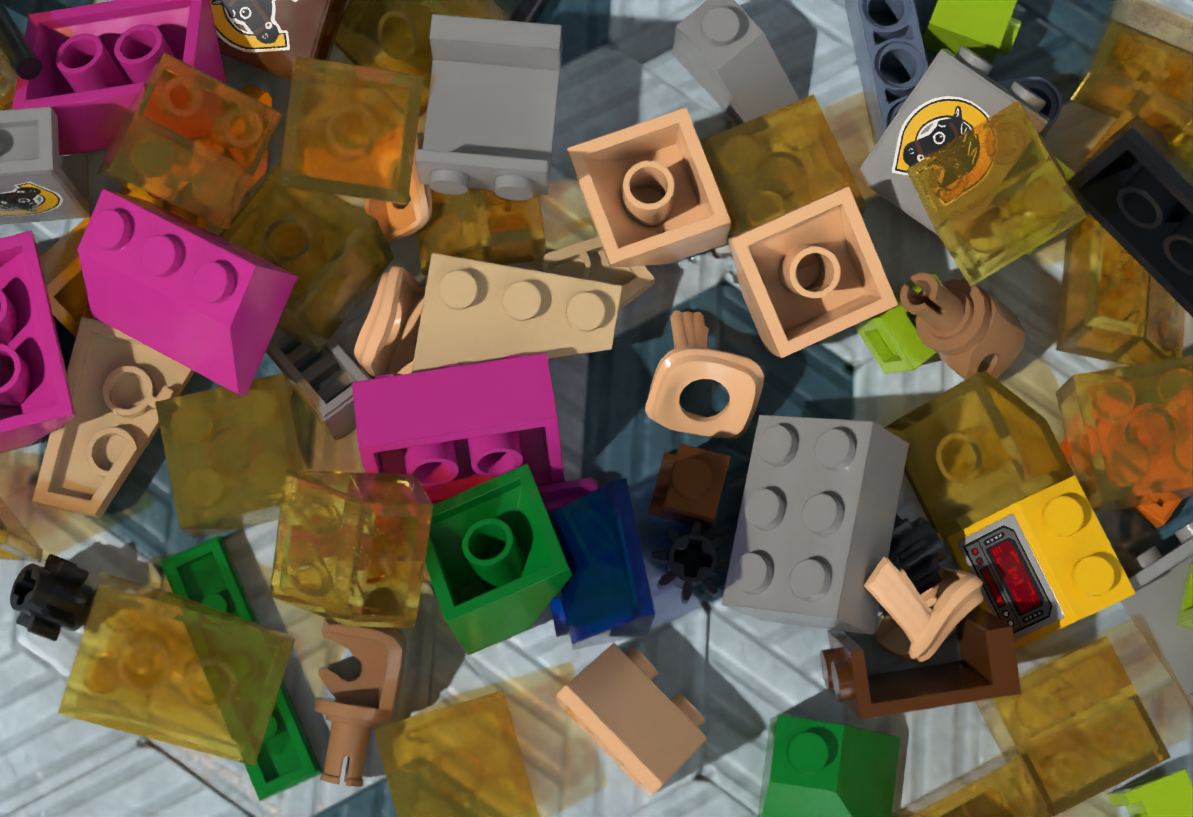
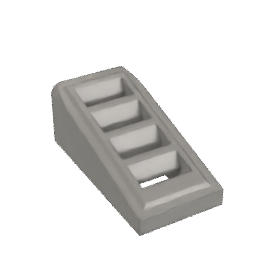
M302 301L279 319L265 354L333 439L340 440L356 428L352 382L370 380L371 377L305 301ZM308 329L314 334L289 354L285 355L281 351ZM324 348L328 351L327 354L300 373L297 370ZM340 368L344 371V373L320 391L316 392L314 390L315 387Z

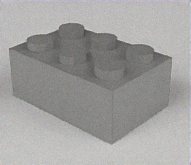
M759 415L722 605L761 621L874 635L880 603L864 587V584L883 557L888 558L909 443L874 421Z

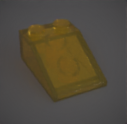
M100 572L60 697L58 714L255 766L295 638L169 591Z

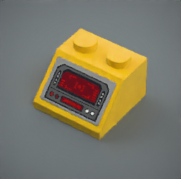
M1076 475L1019 500L944 540L958 569L975 574L984 582L981 588L984 600L977 606L1012 626L1015 649L1136 594Z

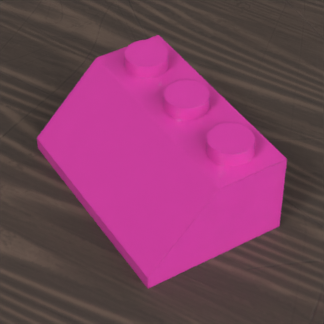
M115 0L29 14L25 39L41 62L42 70L36 78L31 80H24L18 76L12 110L52 107L58 116L59 156L221 132L227 82L210 0Z
M104 188L78 246L91 315L94 318L232 392L247 396L298 278L297 275L150 201Z
M32 231L0 238V453L29 446L76 417L36 237Z
M547 353L528 356L514 354L506 356L501 360L469 365L448 364L436 370L403 375L383 374L370 380L352 382L358 448L376 512L440 502L525 464L529 465L537 486L565 482L558 417Z

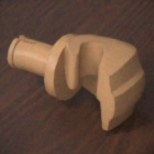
M920 272L910 277L916 285L922 288L919 293L905 283L901 288L900 302L905 310L913 315H917V334L923 344L940 354V358L956 374L978 390H982L998 378L1015 361L1024 348L1026 334L1017 316L996 297L974 282L963 278L961 280L952 279L939 283L937 278L931 274Z
M335 611L325 614L322 625L323 638L337 642L347 648L358 659L360 669L358 674L351 679H344L325 666L318 670L319 678L335 697H316L314 711L326 714V720L332 721L324 770L321 773L320 780L339 784L343 759L348 756L344 776L345 785L361 787L364 782L363 772L371 727L377 728L378 723H392L393 712L396 710L402 680L407 641L395 624L386 619L358 612Z

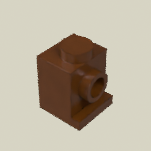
M681 443L679 444L677 455L664 452L648 515L693 526L695 521H700L702 529L710 531L715 520L731 456Z

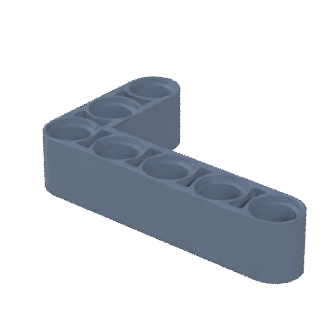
M844 0L874 146L928 69L914 0ZM874 11L885 12L894 19L896 24L891 26L879 25L870 18L869 13ZM886 67L899 69L906 75L908 82L903 84L892 83L882 75L881 69ZM1022 77L997 81L998 84L1007 90L1016 81L1046 101L1040 112L1051 120L1030 148L1037 146L1048 134L1062 110V98L1058 89L1050 81L1041 77Z

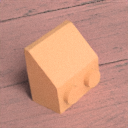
M687 108L567 148L569 160L610 268L666 265L726 244L731 220Z
M849 186L840 188L729 239L742 296L766 351L780 358L786 357L898 305Z
M613 643L556 694L557 703L649 797L654 795L708 739L698 729L706 720L680 693H677L670 700L652 682L659 672L635 647L631 646L624 653Z

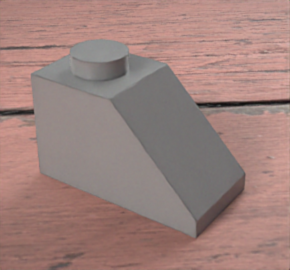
M707 0L676 25L672 55L752 141L798 104L799 97L764 31L734 0Z

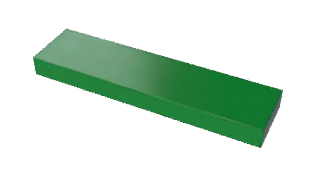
M218 535L160 561L259 801L267 800L321 775L322 769L224 538Z

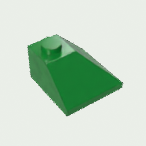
M528 464L408 515L445 622L468 655L528 630L572 576L571 569Z
M785 715L774 716L770 719L758 817H891L900 737L845 724Z

